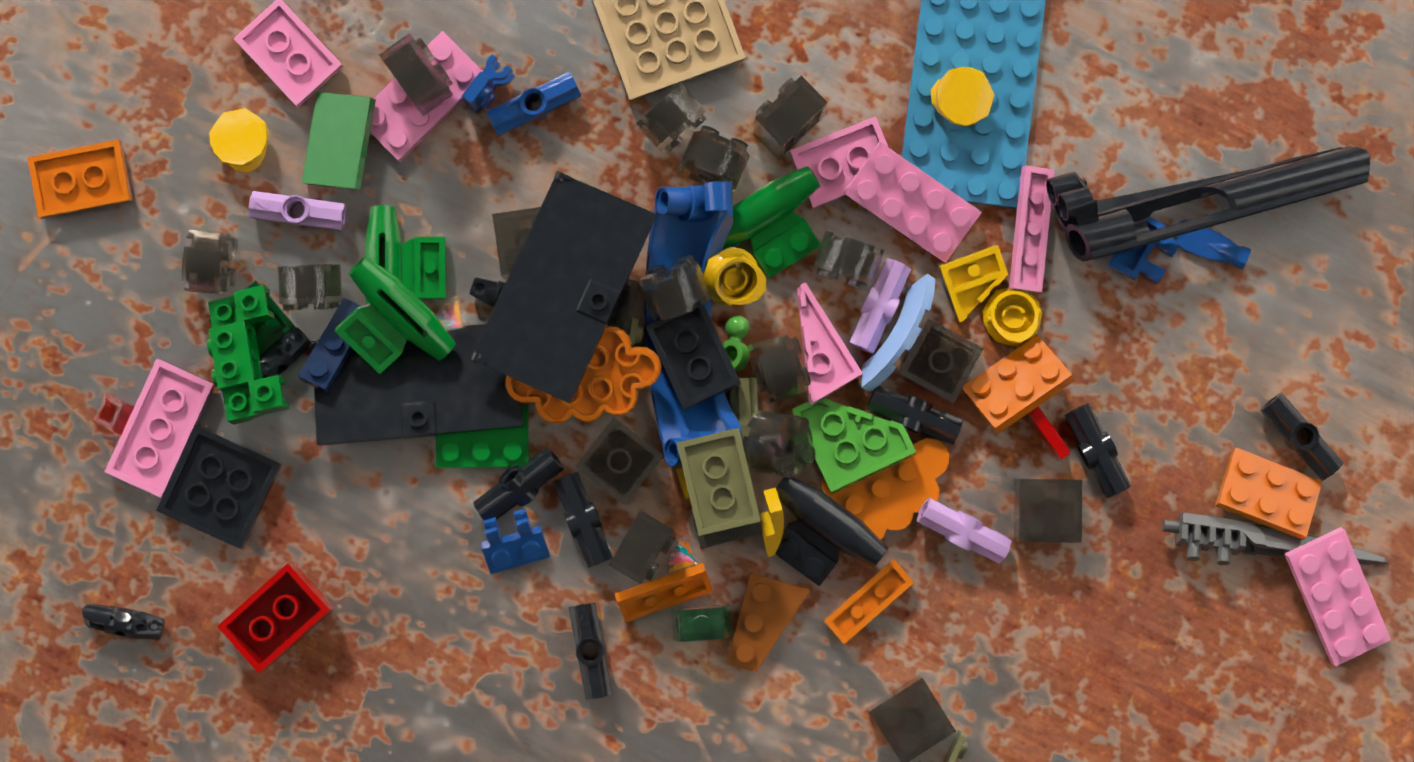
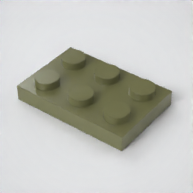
M739 428L677 442L699 536L761 522Z

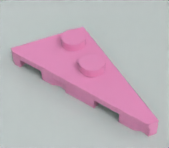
M805 282L797 288L808 401L812 405L857 379L863 373Z

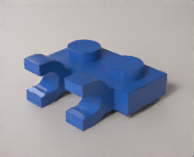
M493 54L488 58L485 69L479 72L461 96L467 107L476 114L481 109H488L496 97L493 93L497 85L506 86L515 78L512 68L508 65L504 67L503 71L496 72L501 65Z
M1149 217L1147 226L1151 231L1166 226ZM1169 238L1119 252L1112 256L1107 266L1134 281L1138 274L1141 273L1148 280L1158 284L1166 270L1147 261L1153 247L1155 246L1164 254L1173 257L1181 243Z
M526 509L514 512L515 525L518 532L506 536H501L496 517L484 520L485 535L488 541L481 542V549L490 574L550 557L541 525L531 527Z

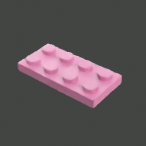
M442 31L374 98L376 102L370 133L400 162L463 100L461 96L482 70Z
M880 141L844 191L845 195L945 263L982 213Z
M156 359L105 469V473L162 498L215 385L167 362Z
M1341 527L1284 554L1332 665L1336 667L1391 640L1345 529Z

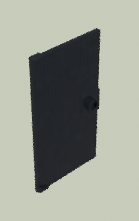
M557 171L470 359L475 363L491 368L571 404L656 220L657 214Z
M486 324L447 329V332L456 344L449 354L439 361L409 340H406L402 354L381 374L352 349L328 392L325 393L314 387L317 446L523 427L522 402L513 399L508 393L506 375L475 363L470 359ZM319 339L311 341L312 351Z

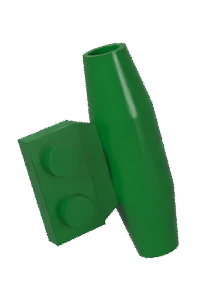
M805 166L772 180L733 205V225L722 250L751 238L752 253L768 278H771L820 247L821 242L807 220L793 212L821 187L811 168Z
M389 205L372 206L365 238V256L396 276L420 300H446V237H414L402 243L396 207Z
M367 256L361 258L348 273L370 304L357 307L335 328V332L379 374L402 354L406 340H409L438 361L443 359L454 348L456 342L436 315L396 276Z

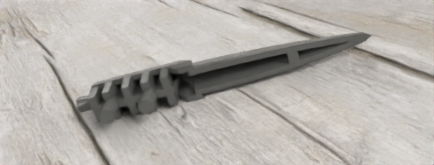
M1185 512L1180 513L1176 521L1163 519L1161 524L1162 532L1174 533L1175 546L1181 547L1183 544H1186L1187 560L1198 561L1200 559V546L1203 551L1215 548L1217 564L1219 565L1230 564V551L1231 555H1238L1240 552L1249 555L1260 554L1286 558L1285 553L1319 538L1307 534V537L1301 540L1273 528L1253 524L1248 521ZM1352 547L1359 564H1389L1388 560L1383 556Z

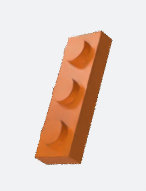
M892 559L823 621L841 642L846 644L915 582Z
M700 563L615 593V597L626 623L711 593L713 589L704 563Z

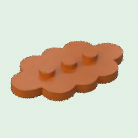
M608 326L605 328L571 404L509 376H506V388L510 396L519 402H535L538 414L543 420L550 423L564 422L572 415L581 421L591 422L599 418L604 411L617 416L629 413L638 400V389L650 387L657 381L661 373V362L659 356L647 347L632 348L630 337L624 330Z
M926 438L913 444L917 453L915 456L834 494H831L824 477H822L821 489L822 492L861 519L882 539L887 529L899 531L906 528L911 523L914 512H919L928 497L938 501L940 489L935 478L946 471L949 464V453L942 442Z

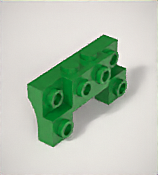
M264 285L233 292L234 296L208 302L212 328L208 329L210 339L207 340V349L209 355L213 358L215 368L211 372L212 380L215 387L223 393L227 422L233 425L248 422L259 416L289 409V403L283 399L281 385H285L284 378L279 375L263 378L255 327L251 325L274 319L273 312L268 309L266 297L270 295V289Z

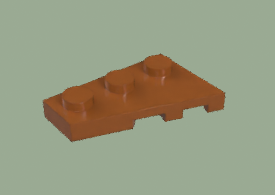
M750 573L726 664L757 672L810 592V589Z

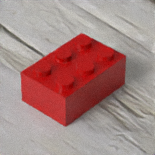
M290 562L281 568L217 627L259 674L269 669L328 616L335 607L295 562Z

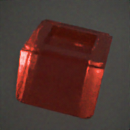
M106 393L93 422L122 435L135 406Z

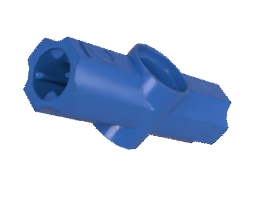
M568 72L536 88L526 89L520 96L486 112L499 137L532 120L542 119L547 113L582 96L574 78ZM530 98H540L542 100L541 108L537 111L528 110L526 103Z

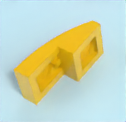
M776 487L764 490L768 512L760 513L761 522H758L768 557L775 555L784 529L783 510Z

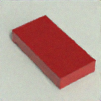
M1039 406L1025 415L1057 461L1071 454V451Z

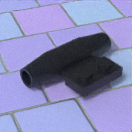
M787 473L777 485L776 490L780 502L797 520L788 523L784 528L782 539L775 555L816 585L820 586L839 561L840 551L873 568L887 551L888 547L861 519L821 490Z

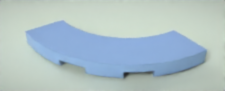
M926 274L906 289L904 305L892 332L878 351L862 364V388L868 392L877 388L895 371L897 367L894 363L905 349L907 351L911 350L922 329L918 326L924 312H930L934 297L935 278L931 275Z

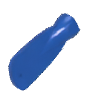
M1209 228L1176 236V240L1181 243L1179 246L1181 249L1209 260L1231 263L1243 270L1251 252L1250 248L1238 246L1229 238Z

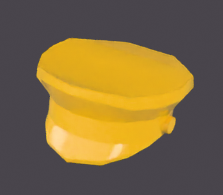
M959 67L949 70L930 90L931 103L937 112L950 121V123L963 127L970 126L986 118L989 115L995 95L984 73L971 67Z
M246 108L224 112L209 132L210 146L222 163L230 165L236 171L250 173L258 168L265 158L269 141L266 122Z
M728 247L709 258L702 281L714 302L727 306H732V304H749L759 300L766 291V277L758 267L757 261L747 251L741 248Z
M1009 287L996 290L982 311L984 325L988 333L996 342L1008 346L1018 347L1037 335L1041 325L1042 312L1040 303L1027 291L1012 290Z

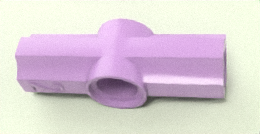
M253 191L248 207L249 218L289 223L298 227L310 226L343 231L346 220V204L307 199L298 195L286 196ZM299 203L303 204L305 207L304 214L300 218H292V207Z
M886 259L874 288L871 287L860 311L862 315L849 344L871 354L874 353L886 324L889 325L900 301L898 298L911 268L896 260Z
M930 497L923 503L918 512L916 521L923 526L944 535L945 539L968 551L971 549L999 564L1006 558L1010 550L1012 540L984 526V523L960 510L957 512Z

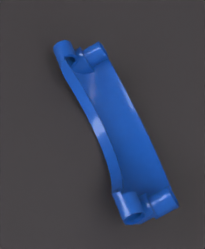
M732 182L704 183V186L660 187L656 192L653 213L657 214V217L650 230L646 262L644 333L645 347L653 350L657 355L658 353L645 326L699 300L704 302L711 317L712 298L708 294L702 278L709 258L722 251L733 225ZM661 362V373L657 381L650 386L664 450V458L669 466H682L677 442L739 428L741 435V425L734 415L725 393L685 411Z

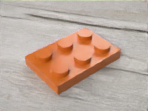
M119 139L27 157L37 214L40 219L133 201L122 141Z
M1036 335L961 388L994 431L999 434L1073 383L1074 378L1043 340Z
M1235 447L1231 452L1215 506L1303 540L1307 537L1323 481Z

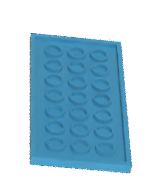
M921 0L901 156L968 203L1017 209L1021 167L1026 164L1046 0ZM959 67H971L982 71L995 94L989 115L967 127L950 123V121L937 112L931 103L930 90L935 83L949 70Z

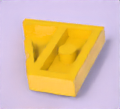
M998 245L938 266L957 322L959 323L964 321L967 315L979 303L984 301L990 294V291L1008 276Z

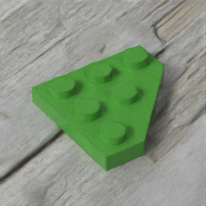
M823 398L812 405L808 401L792 409L831 494L917 455L903 424L873 416L871 413L850 406H843L827 398Z

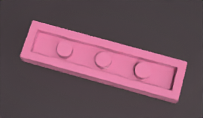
M1027 165L1021 167L1009 289L1034 293L1042 292L1051 211L1046 180L1054 177L1055 170Z

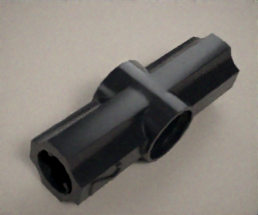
M882 386L874 389L866 409L879 416L903 424L905 429L918 434L925 433L954 445L963 420L959 417L935 409L932 404L910 395L906 397Z
M1282 392L1271 398L1260 409L1263 415L1284 437L1286 445L1299 454L1321 481L1332 476L1344 464L1319 435L1317 427L1312 423H1308ZM1300 428L1304 429L1308 435L1307 442L1304 445L1299 444L1296 440V432Z
M1086 403L1066 413L1064 416L1078 442L1077 448L1088 469H1092L1105 497L1109 498L1131 487L1117 458L1118 451L1109 434L1103 431L1090 404Z
M546 447L521 467L514 465L503 472L498 480V484L473 502L474 507L483 520L494 517L497 520L516 505L522 507L529 504L537 496L540 487L564 470L563 464L557 455Z
M577 471L553 481L556 492L564 507V517L573 538L577 539L588 568L612 559V552L601 529L603 525L593 501L590 502L579 472Z
M592 602L568 607L585 699L590 700L611 696L613 694L596 603ZM592 642L598 646L599 655L597 658L587 659L583 656L582 647L585 643Z

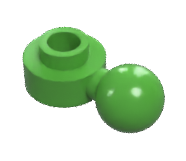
M733 315L726 321L725 331L730 339L723 343L736 372L746 367L750 356L748 347L742 343V338L748 334L750 325L748 320L741 315Z

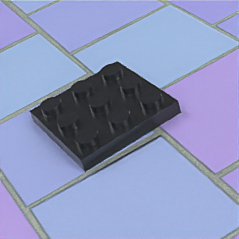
M195 425L156 511L239 549H244L282 464Z

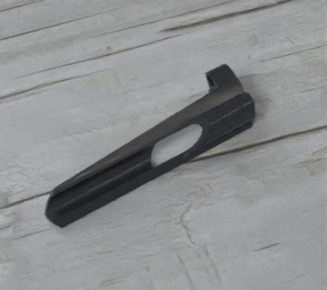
M1339 147L1294 157L1255 169L1098 201L1093 199L1085 178L1081 179L1076 172L1047 179L1046 189L1057 220L1065 230L1069 249L1078 260L1085 262L1367 183L1370 176V155L1367 150L1360 147ZM1215 194L1223 196L1229 202L1231 208L1153 231L1147 226L1149 217L1155 211Z

